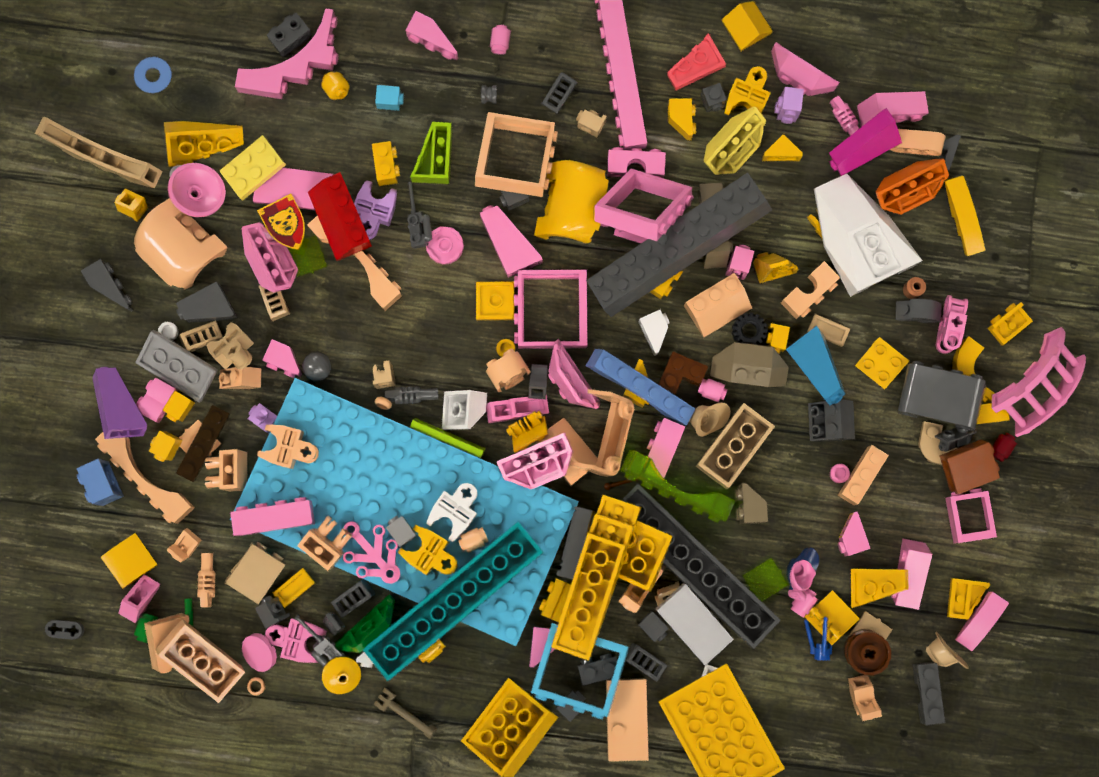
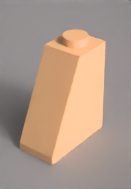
M180 613L144 623L152 669L160 673L172 671L171 668L173 667L158 656L156 648L182 619L187 623L189 622L188 615Z

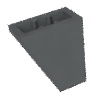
M217 281L176 303L178 316L181 320L184 319L188 323L235 320L238 318L221 285Z

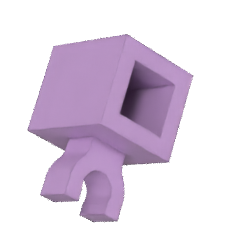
M259 403L251 408L249 411L250 416L248 417L251 422L269 434L270 432L265 430V426L267 424L273 425L277 415Z

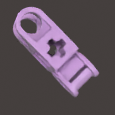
M366 181L358 192L354 205L363 226L367 228L370 225L371 229L366 231L370 240L377 235L380 224L390 226L396 206L397 190L391 188L389 194H386L384 198L375 199L371 193L372 182Z

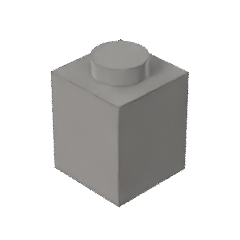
M395 516L388 521L389 526L386 529L399 547H403L417 536L403 516L400 518Z

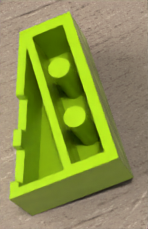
M432 122L415 168L411 173L410 178L412 182L450 184L451 123Z

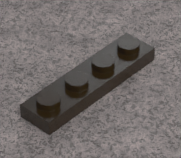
M213 405L211 406L176 474L191 482H195L205 463L206 457H208L230 416L229 413Z

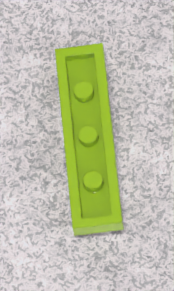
M417 418L410 425L411 428L420 433L432 436L434 439L448 443L459 450H464L475 457L481 458L486 450L484 447Z

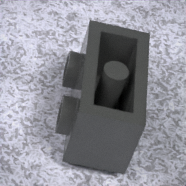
M295 13L287 16L279 26L272 27L267 37L282 58H284L312 37V33L299 15Z
M608 653L601 655L599 660L593 661L592 658L589 661L586 659L581 660V664H578L582 685L613 678L617 657Z

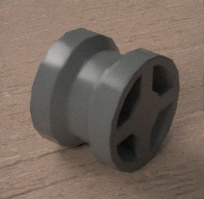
M492 85L491 87L481 86V104H486L487 102L497 104V85Z

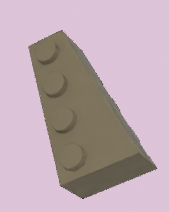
M722 183L699 184V205L722 190ZM728 239L705 255L704 269L727 267L729 254L733 252L732 240L729 241Z

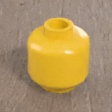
M329 72L323 77L322 89L330 99L338 100L347 96L350 88L349 83L340 72Z

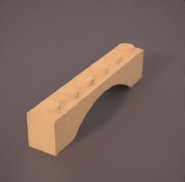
M316 216L307 226L322 243L329 244L320 220ZM363 251L353 254L361 262L368 274L372 297L386 311L402 297L400 293L401 287L395 281L391 283L388 280V273L382 267L377 268L374 264L376 260L369 253L365 255Z
M102 432L95 439L99 443L97 447L104 454L108 453L112 457L110 461L116 467H121L125 471L123 474L129 481H135L138 485L136 487L141 494H147L151 500L149 502L156 509L160 508L164 512L162 516L169 523L178 524L195 508L183 494L163 490L144 477L133 459L129 437L104 439Z

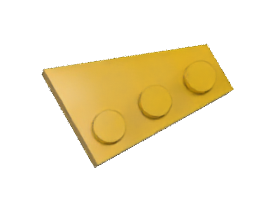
M851 569V608L909 590L908 570Z

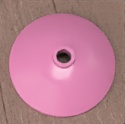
M184 164L172 173L168 182V194L172 203L177 209L189 216L206 217L212 215L219 210L225 199L226 191L223 180L216 171L204 164ZM191 193H195L197 197H193Z

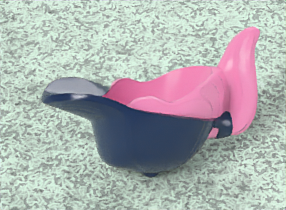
M811 547L805 548L797 558L791 559L787 566L786 576L790 583L788 595L796 600H806V595L803 591L811 587L813 578L816 575L819 555Z

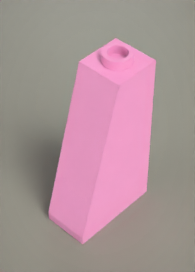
M491 205L482 209L483 212L480 213L481 220L508 278L518 274V270H528L542 263L541 255L498 206L493 207Z

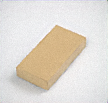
M814 314L807 330L809 332L817 326L823 333L825 340L843 347L850 328Z

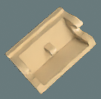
M389 360L384 361L383 367L385 370L380 371L379 369L377 370L376 365L373 366V385L376 389L396 386L393 365Z

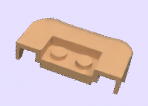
M170 198L156 206L146 215L138 227L134 238L137 254L168 285L184 288V290L193 286L197 275L208 263L218 257H223L227 250V246L215 234L210 236L191 216L177 209Z

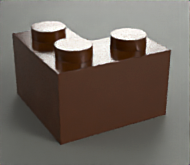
M672 352L658 385L674 395L681 380L699 387L708 366Z

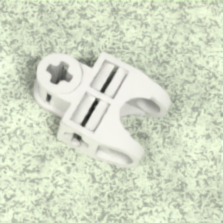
M464 483L458 487L453 496L444 491L433 506L426 524L431 527L435 521L443 517L449 518L453 523L452 534L449 540L454 542L469 527L477 515L475 511L470 509L477 498V489L472 484ZM470 488L472 496L463 498L464 493L462 491ZM443 500L446 501L447 503H449L451 506H453L454 509H453L452 507H450L449 505H447L446 503H444ZM459 510V511L462 512L464 515H466L467 517H469V519H467L466 517H464L462 514H460V513L457 512V511Z

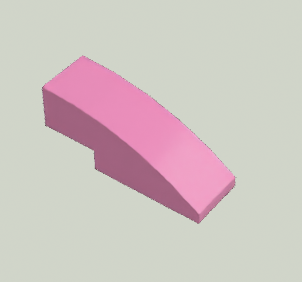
M547 395L546 400L521 397L486 404L488 423L522 419L523 417L527 418V415L534 411H540L542 415L549 414Z
M988 592L979 607L975 608L955 640L970 651H973L990 631L1009 603L994 592Z

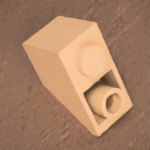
M234 367L220 370V389L261 388V368L246 367L244 369H237Z

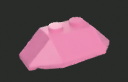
M777 42L774 44L771 51L777 77H779L782 83L804 89L803 95L806 94L807 96L832 92L839 84L838 81L796 56Z
M260 222L242 226L244 253L260 286L273 293L291 288L298 268L288 248L278 243Z
M556 340L548 371L550 380L553 384L556 383L558 385L560 395L564 400L567 399L569 403L594 409L599 408L600 400L598 397L587 393L588 389L592 390V388L560 340Z
M562 433L499 460L497 464L504 480L534 489L567 474L573 449L566 433Z

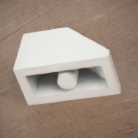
M661 310L644 316L638 321L654 356L659 353L668 329L667 324H669L666 313L662 314Z

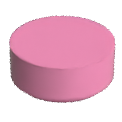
M836 464L830 469V478L835 483H843L849 479L850 471L846 465Z

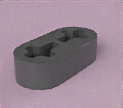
M51 620L46 624L45 632L51 638L73 640L83 636L84 626L80 622ZM56 623V627L62 628V631H56L54 634L51 626H55ZM76 625V629H79V632L73 636V632H67V628H74Z

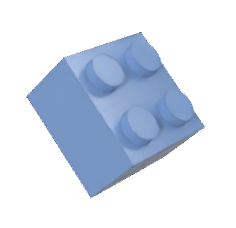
M96 459L76 468L79 473L77 474V479L81 485H84L86 490L84 494L89 503L104 506L124 497L109 461Z

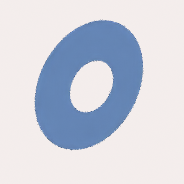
M146 58L135 68V83L145 92H160L168 86L171 80V69L161 58ZM156 68L159 70L160 78L156 82H149L146 79L145 73L148 69Z

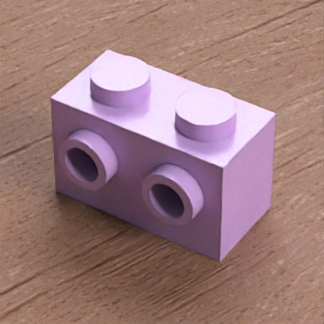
M784 88L781 96L778 98V102L775 104L774 113H777V120L787 124L796 122L802 109L804 89Z

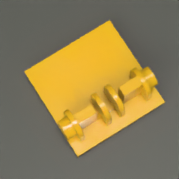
M879 337L855 366L883 389H886L907 365L909 360Z
M540 411L532 412L527 415V418L523 417L527 426L520 419L518 422L509 425V428L506 429L508 435H512L514 453L519 450H525L531 443L544 439L548 434L546 418Z
M833 590L814 606L808 615L804 616L822 636L824 617L828 618L827 641L831 645L860 620Z

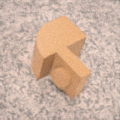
M868 675L849 678L852 702L857 715H860L862 721L882 717L881 709L875 700L873 685Z

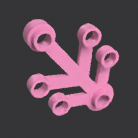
M356 522L346 523L344 529L348 531L349 526H354L355 531L351 533L352 537L367 554H354L348 551L344 553L343 560L346 563L371 562L376 563L380 567V569H367L365 566L358 567L356 575L359 578L367 576L381 577L384 582L389 584L397 582L400 578V569L395 565L396 550L398 549V544L395 540H389L386 543L388 550L387 563L382 559L385 528L382 525H376L373 528V534L375 535L373 548L360 534V527ZM378 527H381L383 529V532L380 535L376 534V529ZM390 542L396 544V547L392 550L388 546ZM347 554H352L353 559L351 561L346 560ZM361 568H364L366 570V574L364 576H361L359 574V570ZM388 570L394 572L393 577L389 578L387 576Z

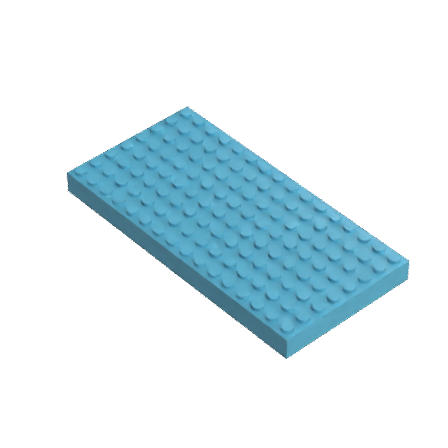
M295 378L273 425H284L302 430L304 432L302 441L315 445L319 451V456L313 463L296 460L294 469L278 466L258 457L234 511H236L237 507L248 506V509H254L256 504L267 503V506H273L276 501L287 500V503H293L295 498L306 497V500L312 501L315 524L262 532L261 534L304 552L297 545L309 530L313 528L318 529L326 517L330 516L333 518L331 521L335 520L337 522V525L327 535L330 541L333 542L345 524L352 521L359 525L360 534L374 548L375 535L373 534V528L376 525H382L385 528L382 559L386 563L388 560L386 543L389 540H394L386 529L389 526L388 521L392 518L403 516L412 529L417 525L433 531L449 542L444 551L457 560L458 566L454 573L446 575L433 568L429 575H425L411 566L398 553L400 548L411 552L421 548L422 540L418 536L419 533L414 531L417 536L403 547L398 545L396 550L395 565L400 569V578L397 582L389 584L384 582L381 577L367 576L362 578L417 603H420L515 523L519 522L543 553L460 621L516 646L575 511L574 506L577 507L579 501L542 485L529 489L511 481H506L499 467ZM271 432L262 448L263 452L272 450L277 445V438ZM309 449L308 451L304 450L303 454L306 456L311 455V451ZM464 483L472 484L477 489L478 494L470 507L477 515L462 534L472 529L483 527L489 542L485 543V546L470 553L467 550L462 551L458 542L461 539L460 536L454 542L449 540L453 528V523L449 518L443 517L435 521L431 527L426 524L433 506L442 493L446 491L453 496L458 487ZM470 488L462 491L464 493L463 498L472 496ZM443 500L444 503H446L447 505H449L450 507H452V508L454 509L453 506H451L449 503H447L446 501ZM459 510L457 511V512H459L460 514H462L464 517H466L467 519H469V517H467L466 515H464L462 512H460ZM354 526L348 527V532L353 533L355 531ZM378 527L376 529V534H382L383 529L381 527ZM353 537L342 548L344 552L351 551L354 554H367ZM390 542L388 546L392 550L396 547V544ZM352 554L346 555L347 561H351L353 559ZM343 556L335 564V567L353 575H356V570L360 566H365L367 569H380L376 563L371 562L346 563L343 560ZM450 559L443 561L444 570L452 567ZM361 568L359 570V574L361 576H364L366 574V570L364 568ZM388 570L387 576L389 578L393 577L394 572Z

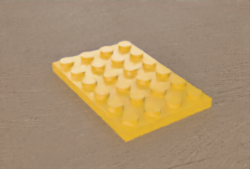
M727 663L658 701L699 777H772L785 769Z

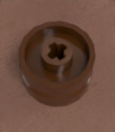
M860 629L853 632L847 638L844 644V656L849 665L863 675H876L888 667L891 660V648L883 636L870 629ZM869 649V653L867 655H864L866 654L865 650Z

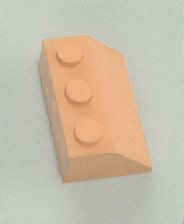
M735 273L684 304L685 309L703 338L752 309L745 288Z
M565 418L551 426L544 439L535 441L536 444H539L557 435L566 433L573 449L570 461L596 466V455ZM569 465L567 474L563 477L572 486L586 475L588 471Z

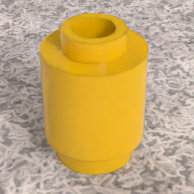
M439 639L419 655L418 658L423 663L425 661L430 663L443 652L442 649L446 646Z

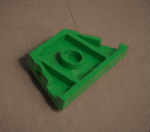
M390 594L335 642V646L340 651L361 653L365 647L390 627L395 599Z

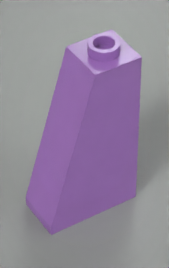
M100 367L96 369L93 375V383L104 439L144 436L147 423L116 368Z

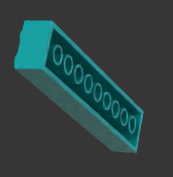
M519 522L515 523L365 647L363 651L386 680H391L538 558L543 551Z

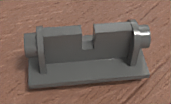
M956 427L935 435V438L940 440L939 449L947 452L956 446L959 447L970 443L973 438L972 434L977 433V431L975 430L974 432Z

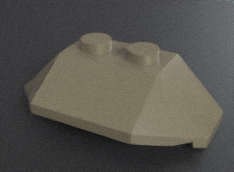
M734 342L712 357L710 376L733 383L764 387L786 386L789 367L772 346Z

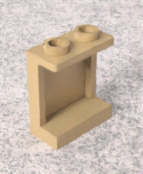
M251 542L250 547L231 575H228L225 583L259 604L284 568L285 563L282 562L283 557L275 552L270 554L266 551L267 547L260 542L256 544Z

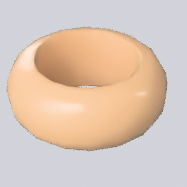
M377 397L375 399V405L381 409L389 410L392 407L391 401L385 397Z
M259 677L250 679L247 684L249 693L256 696L262 694L265 690V682ZM252 682H260L261 689L259 692L252 690Z

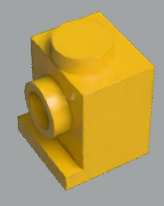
M124 189L114 202L119 212L132 217L136 222L139 221L148 209L144 197L127 189Z
M771 323L768 326V330L771 332L767 334L766 343L774 347L777 353L780 354V352L786 350L790 327Z

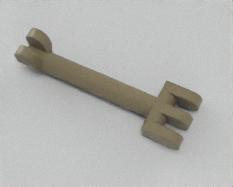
M387 688L383 689V692L389 696L386 698L380 694L378 698L384 703L381 704L375 701L374 705L383 712L389 707L431 739L437 728L433 725L428 726L393 701L396 697L393 692Z

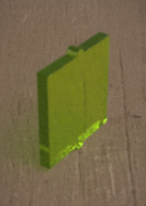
M317 236L304 239L299 250L288 248L298 268L297 277L308 273L313 274L314 271L327 267Z
M769 558L743 575L750 587L749 590L761 602L788 586V583L781 574L782 570L778 569L772 558Z

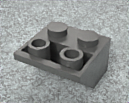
M840 400L832 405H829L826 401L808 403L810 441L855 439L853 401Z

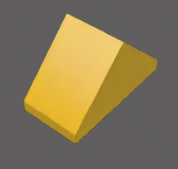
M783 134L764 153L762 161H800L803 152Z

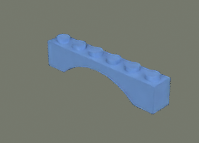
M595 349L586 364L588 368L639 396L673 422L687 426L695 411L694 407L605 350Z

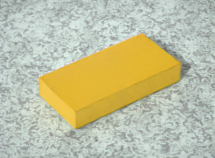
M302 568L276 589L273 594L275 597H278L280 603L286 608L316 582Z

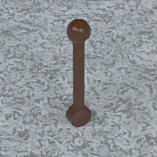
M643 475L611 484L605 483L604 488L610 490L611 487L642 480Z

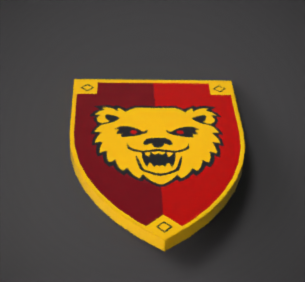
M292 194L257 210L269 234L278 243L288 248L300 249L305 234V223Z

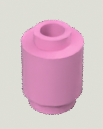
M497 25L492 28L491 52L506 54V50L509 48L511 33L507 26Z
M703 378L698 393L702 394L705 398L719 402L720 399L724 400L728 389H725V384L709 378L708 380Z
M810 589L803 591L806 595L805 601L794 599L792 602L791 610L803 618L806 614H809V611L818 600L815 598L817 594Z

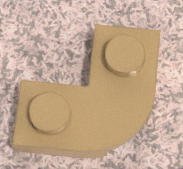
M924 421L922 422L919 437V448L924 457L928 459L927 461L942 465L939 455L947 452L939 449L940 440L935 438V435L942 433L943 425Z

